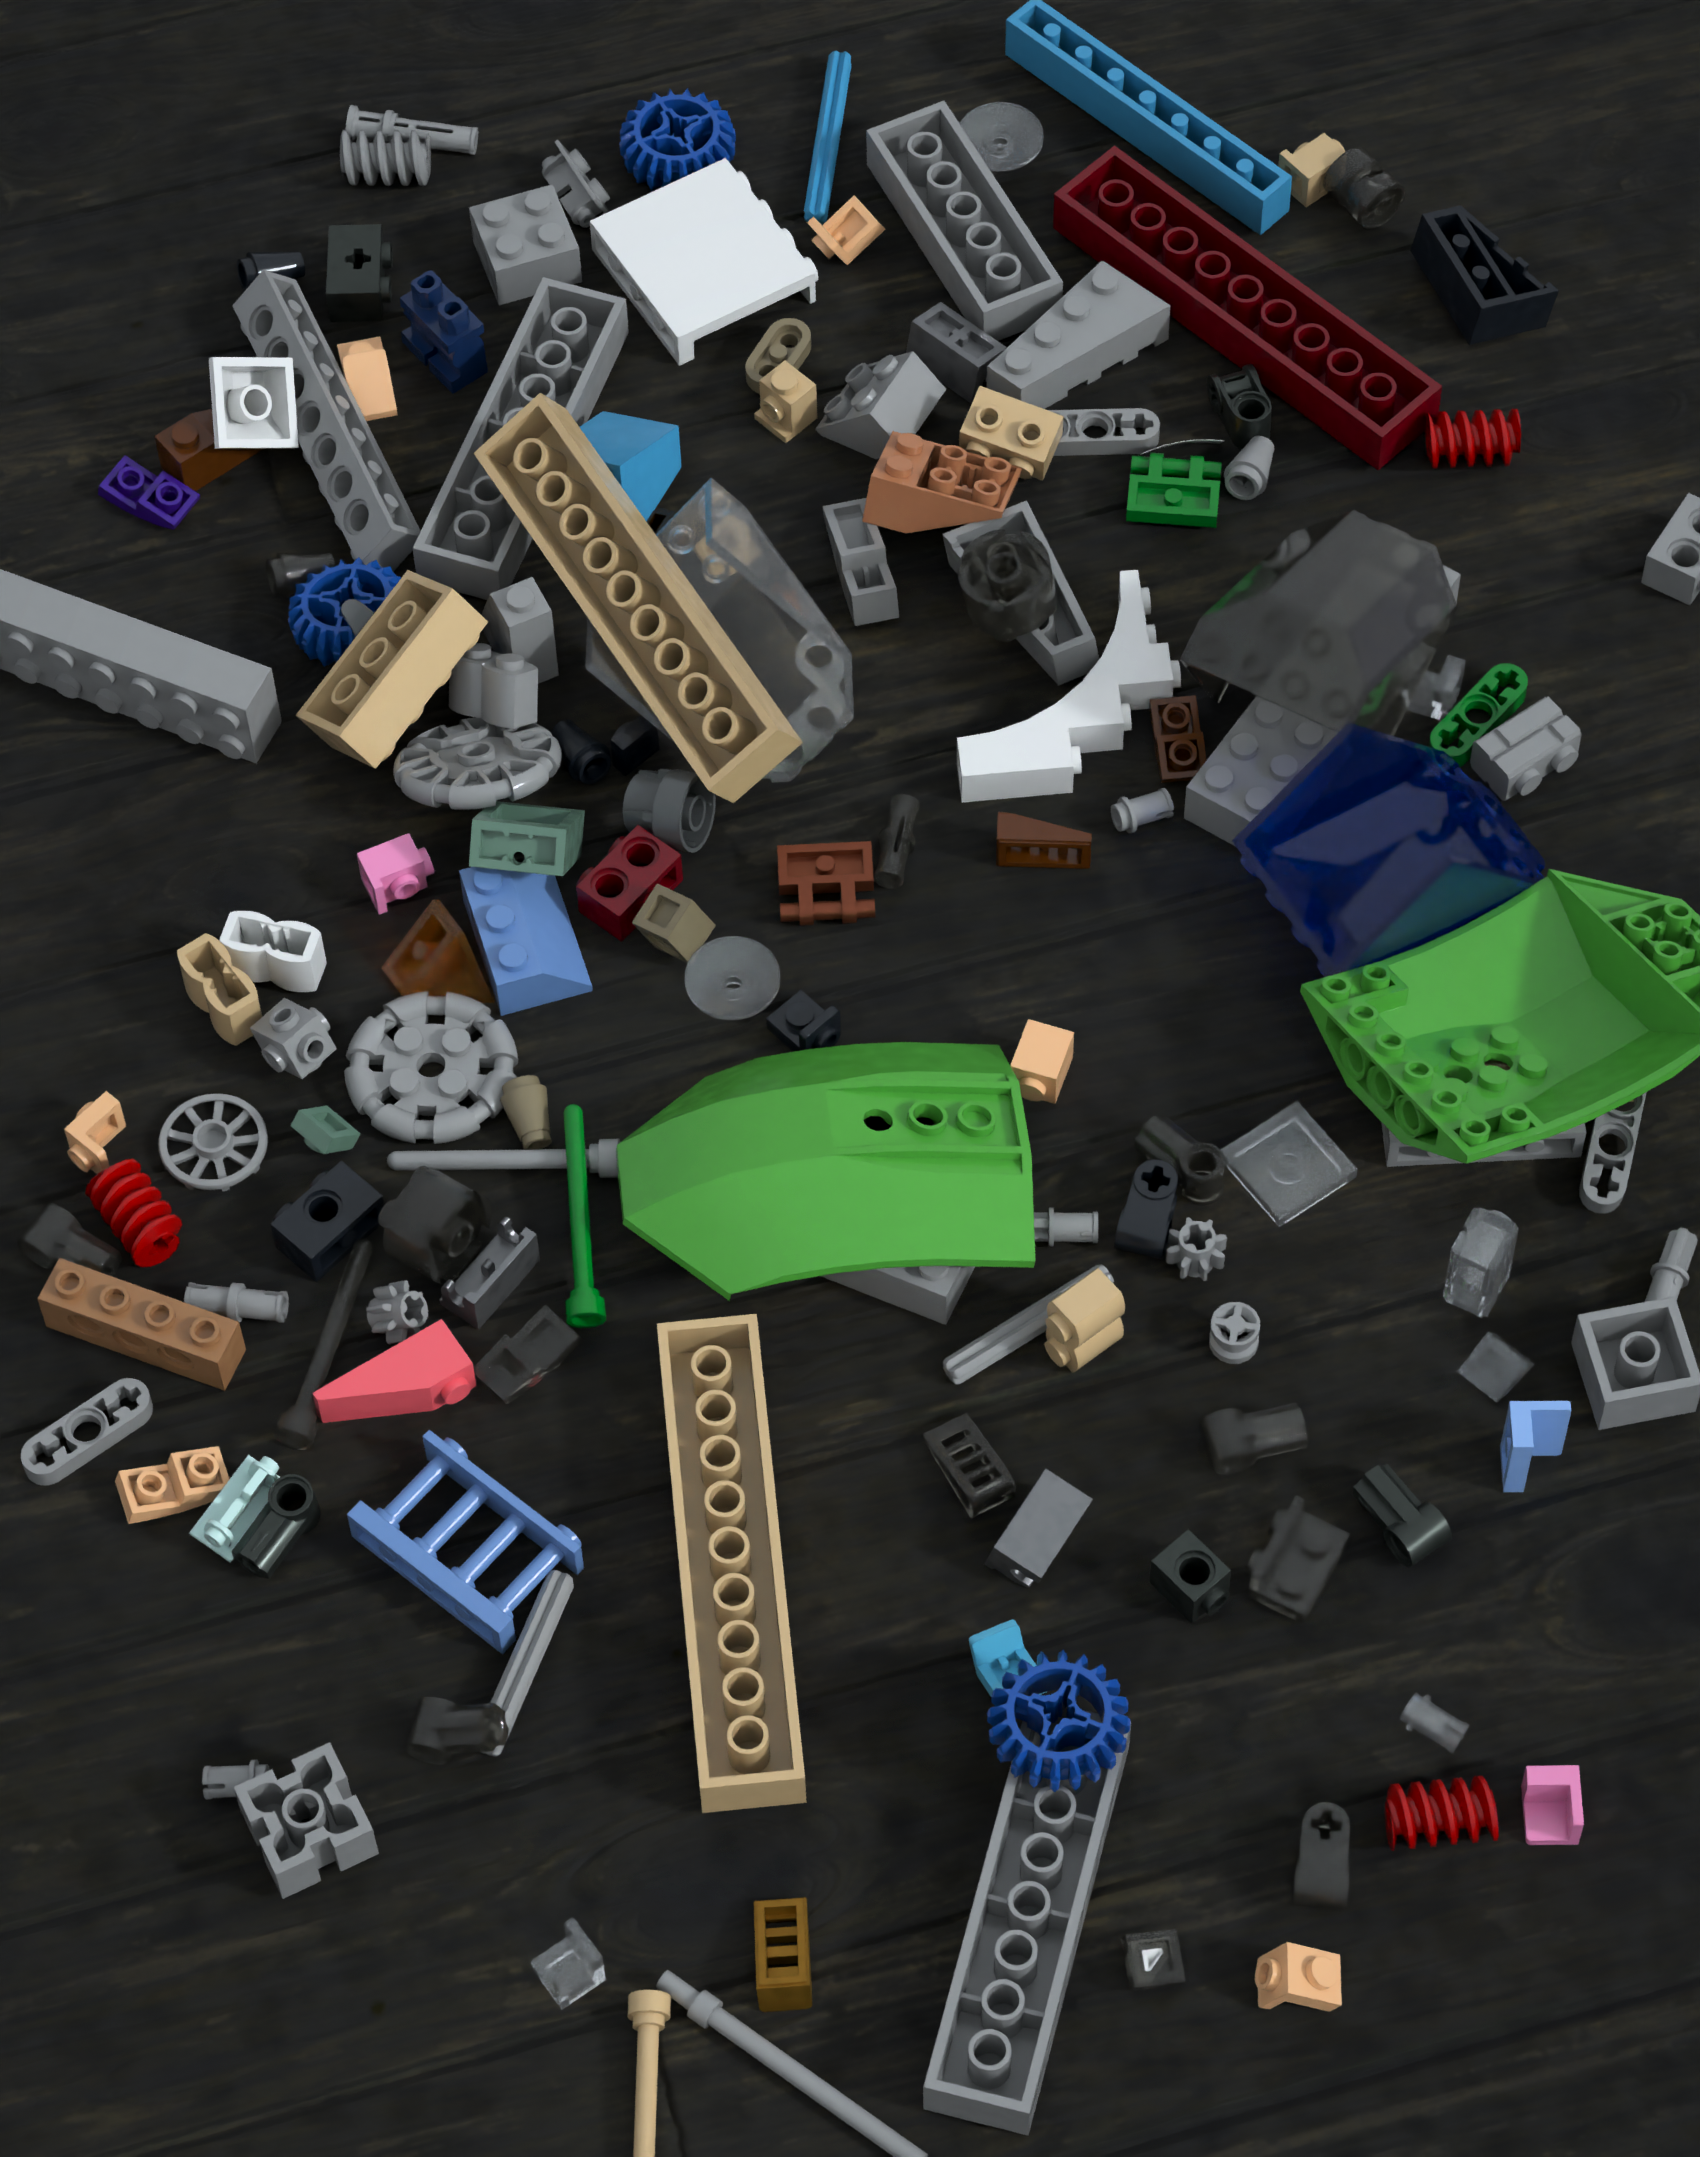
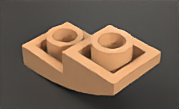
M215 1446L171 1453L167 1464L121 1470L117 1474L115 1483L128 1524L170 1516L213 1502L230 1479L220 1448Z

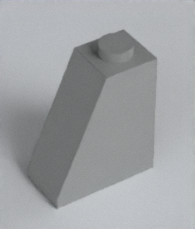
M530 577L490 593L481 614L488 621L482 631L494 652L522 655L525 662L531 663L538 668V684L559 676L552 610L534 578Z

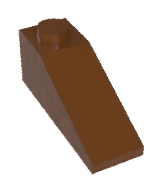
M212 409L191 413L154 436L161 469L195 492L263 450L215 449Z

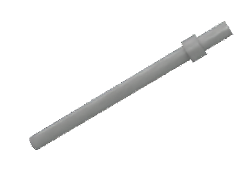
M669 1970L660 1977L656 1988L670 1994L671 1999L687 2009V2017L704 2029L711 2026L893 2157H928V2154L724 2010L722 2008L723 2002L710 1992L703 1990L700 1993Z

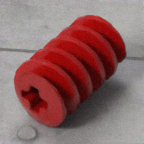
M1512 408L1510 410L1507 421H1505L1500 409L1492 411L1489 421H1487L1482 410H1476L1473 413L1471 422H1469L1465 411L1458 410L1453 423H1451L1446 411H1440L1435 424L1429 412H1427L1425 421L1426 452L1432 468H1438L1442 455H1446L1450 468L1456 467L1459 455H1464L1468 467H1473L1477 454H1482L1486 467L1492 466L1495 454H1500L1504 466H1509L1513 453L1519 454L1521 448V423L1518 409Z
M125 1159L95 1175L86 1186L85 1195L90 1197L92 1205L100 1211L104 1222L110 1225L113 1234L121 1240L123 1248L131 1253L134 1263L140 1267H151L170 1258L177 1250L180 1240L176 1235L182 1227V1221L179 1216L171 1214L172 1208L169 1202L161 1200L160 1190L154 1186L150 1187L152 1184L151 1178L146 1173H140V1163L135 1159Z
M1482 1775L1473 1777L1470 1790H1468L1462 1777L1453 1778L1449 1793L1441 1779L1432 1780L1428 1795L1420 1781L1411 1782L1407 1797L1399 1783L1390 1784L1385 1802V1825L1391 1851H1394L1398 1835H1403L1409 1849H1415L1418 1833H1424L1430 1847H1436L1439 1831H1445L1450 1844L1457 1845L1460 1829H1466L1471 1842L1478 1843L1481 1827H1487L1492 1840L1498 1841L1499 1828L1496 1803L1493 1792Z

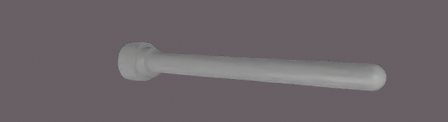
M599 1139V1144H590L589 1149H585L586 1168H589L590 1173H599L600 1178H618L616 1148L617 1144L620 1143V1139ZM566 1149L394 1151L387 1157L388 1166L396 1171L567 1169Z

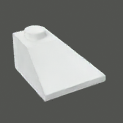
M209 358L215 449L299 448L293 358Z

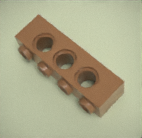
M59 1258L37 1298L46 1327L224 1391L246 1351L238 1321Z

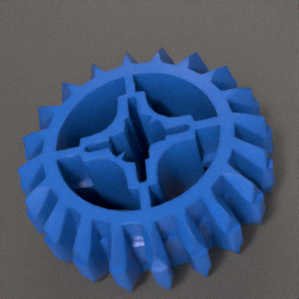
M688 88L682 95H675L671 89H669L667 96L663 97L653 92L650 102L638 100L636 110L628 111L626 122L622 123V128L620 129V154L623 156L627 172L634 173L637 184L647 182L652 192L659 187H664L724 158L730 163L735 155V129L731 123L728 111L721 110L718 100L708 102L704 92L696 97L691 96Z
M360 557L353 564H346L340 559L339 565L332 568L323 564L320 574L308 573L306 583L297 584L295 596L289 598L290 611L288 612V622L295 643L298 644L299 649L304 650L310 660L318 658L324 667L334 661L336 663L355 639L351 628L342 616V604L346 600L356 599L373 612H376L401 577L396 576L391 566L382 568L377 560L365 565Z
M1064 1650L1059 1652L1057 1662H1049L1048 1657L1041 1651L1037 1655V1666L1035 1667L1021 1659L1018 1663V1675L1006 1672L1002 1677L1003 1688H995L992 1692L991 1702L995 1707L988 1709L987 1722L993 1726L989 1730V1740L992 1745H1000L997 1748V1758L1000 1763L1012 1761L1011 1773L1015 1778L1026 1771L1030 1772L1029 1784L1033 1788L1041 1782L1042 1778L1050 1779V1789L1054 1793L1060 1787V1780L1068 1779L1070 1786L1075 1791L1081 1786V1775H1085L1096 1783L1100 1779L1101 1770L1099 1766L1112 1770L1116 1765L1114 1753H1123L1125 1751L1127 1739L1123 1735L1130 1731L1131 1721L1128 1716L1124 1715L1128 1712V1700L1126 1697L1118 1696L1120 1684L1117 1679L1104 1681L1106 1678V1668H1104L1103 1664L1092 1670L1087 1669L1088 1658L1085 1654L1080 1656L1075 1664L1068 1662V1656ZM1058 1690L1051 1695H1039L1046 1691ZM1078 1695L1093 1705L1102 1723L1092 1720L1090 1713L1079 1708L1077 1705ZM1067 1707L1066 1718H1063L1060 1721L1059 1725L1056 1724L1053 1733L1051 1734V1723H1055L1058 1720V1717H1062V1714L1065 1708ZM1016 1718L1027 1722V1728L1034 1730L1040 1735L1039 1747L1031 1743L1022 1734L1016 1723ZM1068 1746L1080 1747L1071 1751L1059 1752Z

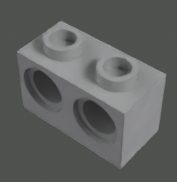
M1690 493L1687 494L1647 554L1641 583L1689 606L1700 592V498Z

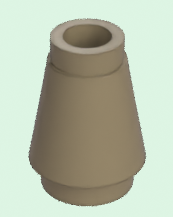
M534 1075L520 1076L509 1080L502 1086L503 1096L500 1098V1102L519 1140L522 1142L524 1150L543 1149L549 1146L552 1140L550 1137L546 1086L540 1084L539 1078Z

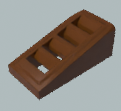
M998 812L996 865L1088 869L1091 864L1092 834L1018 814Z

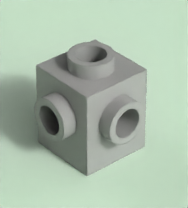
M283 998L250 1027L251 1032L262 1049L261 1053L266 1062L277 1072L285 1070L300 1079L318 1069L322 1062L337 1049L327 1032L330 1030V1024L322 1013L313 1007L308 1010L286 998Z

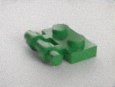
M1150 452V457L1132 456V474H1130L1126 521L1216 528L1220 481L1217 480L1221 479L1222 462L1204 461V456L1191 455L1190 460L1164 458V453Z

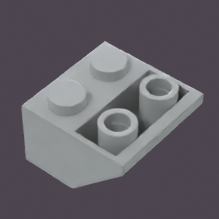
M914 351L898 356L888 355L880 361L868 365L861 363L848 373L845 378L847 384L841 393L830 400L825 406V416L816 427V431L823 437L874 459H879L892 431L898 433H917L946 391V388Z

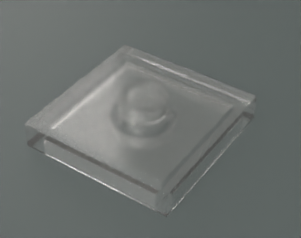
M1298 1101L1222 1148L1219 1159L1278 1227H1281L1355 1179L1358 1170Z

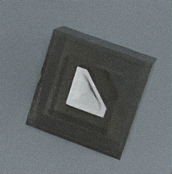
M1177 1929L1127 1934L1121 1938L1130 1991L1177 1986L1186 1982Z

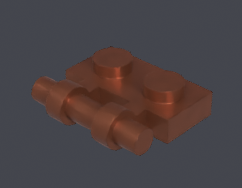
M871 841L777 845L779 895L798 894L799 898L797 903H780L781 922L800 921V926L814 925V920L842 919V924L857 923V918H875V899L856 900L855 892L874 891ZM841 892V900L813 902V894Z

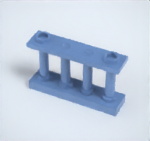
M428 1430L422 1437L426 1458L430 1462L384 1509L377 1508L374 1511L360 1500L347 1513L351 1535L503 1655L516 1641L512 1611L559 1562L578 1575L584 1569L582 1544L576 1534L562 1524L555 1527L468 1460L467 1453L456 1441L448 1437L442 1440L432 1431ZM447 1474L467 1491L422 1538L415 1537L411 1540L399 1530L400 1526L398 1523ZM483 1503L505 1519L459 1568L454 1566L448 1569L437 1560L436 1552ZM521 1532L543 1548L497 1598L491 1596L487 1599L475 1590L474 1581Z

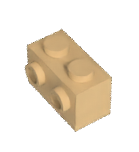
M979 385L960 430L959 447L967 452L988 458H1003L1011 465L1022 468L1019 478L1030 479L1034 477L1043 481L1062 437L1064 416Z

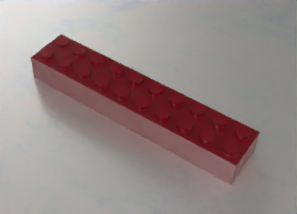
M1115 145L1054 193L1053 229L1099 263L1104 261L1170 305L1171 317L1242 369L1244 365L1252 364L1258 373L1262 385L1376 470H1380L1425 431L1427 412H1429L1433 423H1435L1439 413L1442 385Z

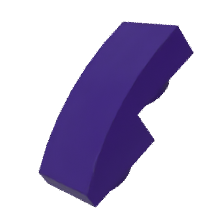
M126 455L123 456L98 488V495L115 506L147 522L171 530L178 526L200 499L199 493L165 471L156 476Z

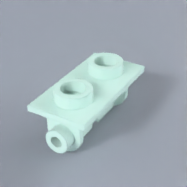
M248 1455L189 1534L231 1563L234 1559L232 1550L267 1504L270 1487L280 1478L276 1474L279 1470L278 1464L266 1456L257 1461Z

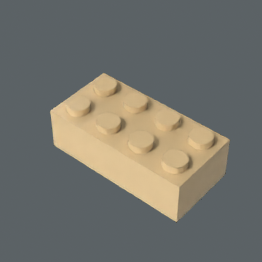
M407 570L296 716L333 749L376 769L382 761L392 754L396 742L408 726L418 720L423 712L424 705L434 692L448 681L452 669L464 653L477 643L480 632L487 625L488 621L453 588Z

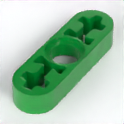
M1510 663L1498 664L1492 667L1435 726L1430 734L1428 747L1429 758L1435 765L1443 769H1457L1463 766L1471 758L1473 742L1503 724L1522 705L1526 697L1528 678L1524 670ZM1509 683L1514 685V689L1510 687L1505 688L1499 695L1498 702L1496 701L1498 685L1502 687L1507 686ZM1472 709H1482L1490 715L1491 719L1485 723L1478 724L1471 722L1465 714ZM1458 730L1462 733L1459 738L1458 748L1455 746H1451L1448 749L1442 748V743L1449 745L1457 738Z

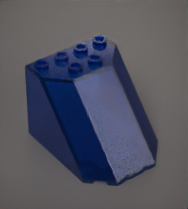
M1349 722L1232 840L1242 854L1240 861L1244 868L1250 874L1259 878L1267 888L1265 892L1266 898L1277 910L1285 913L1292 922L1291 931L1293 935L1304 946L1311 948L1319 959L1316 965L1325 977L1379 962L1424 945L1497 908L1545 878L1540 873L1545 868L1544 858L1530 843L1527 836L1511 815L1507 813L1498 798L1479 780L1475 782L1461 770L1458 763L1448 754L1438 749Z

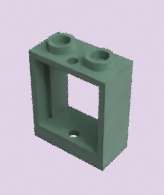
M496 801L495 807L484 808L472 819L469 867L564 876L582 855L585 810ZM516 852L524 854L525 859L523 862L515 860L514 854Z

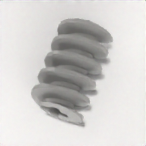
M342 130L340 138L342 177L346 173L349 184L356 186L363 173L366 183L369 186H374L380 173L384 184L391 186L397 173L401 184L408 186L415 173L418 184L426 186L431 171L429 133L425 143H420L416 130H411L408 142L403 143L399 130H394L390 143H386L382 130L376 131L373 142H368L365 131L360 130L356 142H351L347 130Z

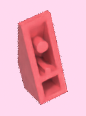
M440 1319L312 1394L317 1416L322 1423L434 1411L445 1404H455L461 1401L477 1385L473 1362L445 1322Z

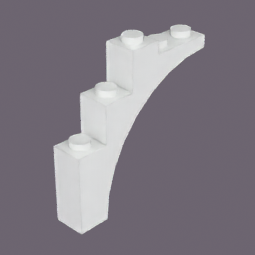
M1138 570L1120 571L1119 610L1115 629L1101 658L1081 683L1057 703L1025 721L993 732L957 738V771L962 803L1073 793L1074 774H1081L1082 772L1081 753L1123 750L1124 731H1129L1132 728L1131 710L1149 709L1150 699L1173 697V688L1181 687L1179 661L1170 659L1168 642L1157 643L1155 625H1146L1145 615L1151 614L1150 592L1148 587L1141 588Z

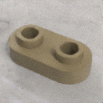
M795 318L780 319L774 322L766 331L745 364L746 382L753 391L760 394L759 380L784 360L797 370L801 367L811 351V332L803 321ZM792 345L794 347L786 348L785 346Z

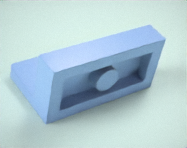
M1509 1401L1500 1444L1503 1493L1524 1492L1532 1456H1558L1562 1454L1571 1415L1570 1401Z

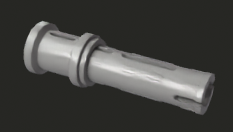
M350 105L345 129L351 142L357 140L360 130L365 131L368 142H373L376 131L382 130L386 143H390L394 130H399L403 143L408 142L411 130H416L420 143H425L429 133L431 149L455 151L470 155L476 154L479 134L478 127L399 118L398 113H394L393 110H386L384 114L360 111L356 105Z

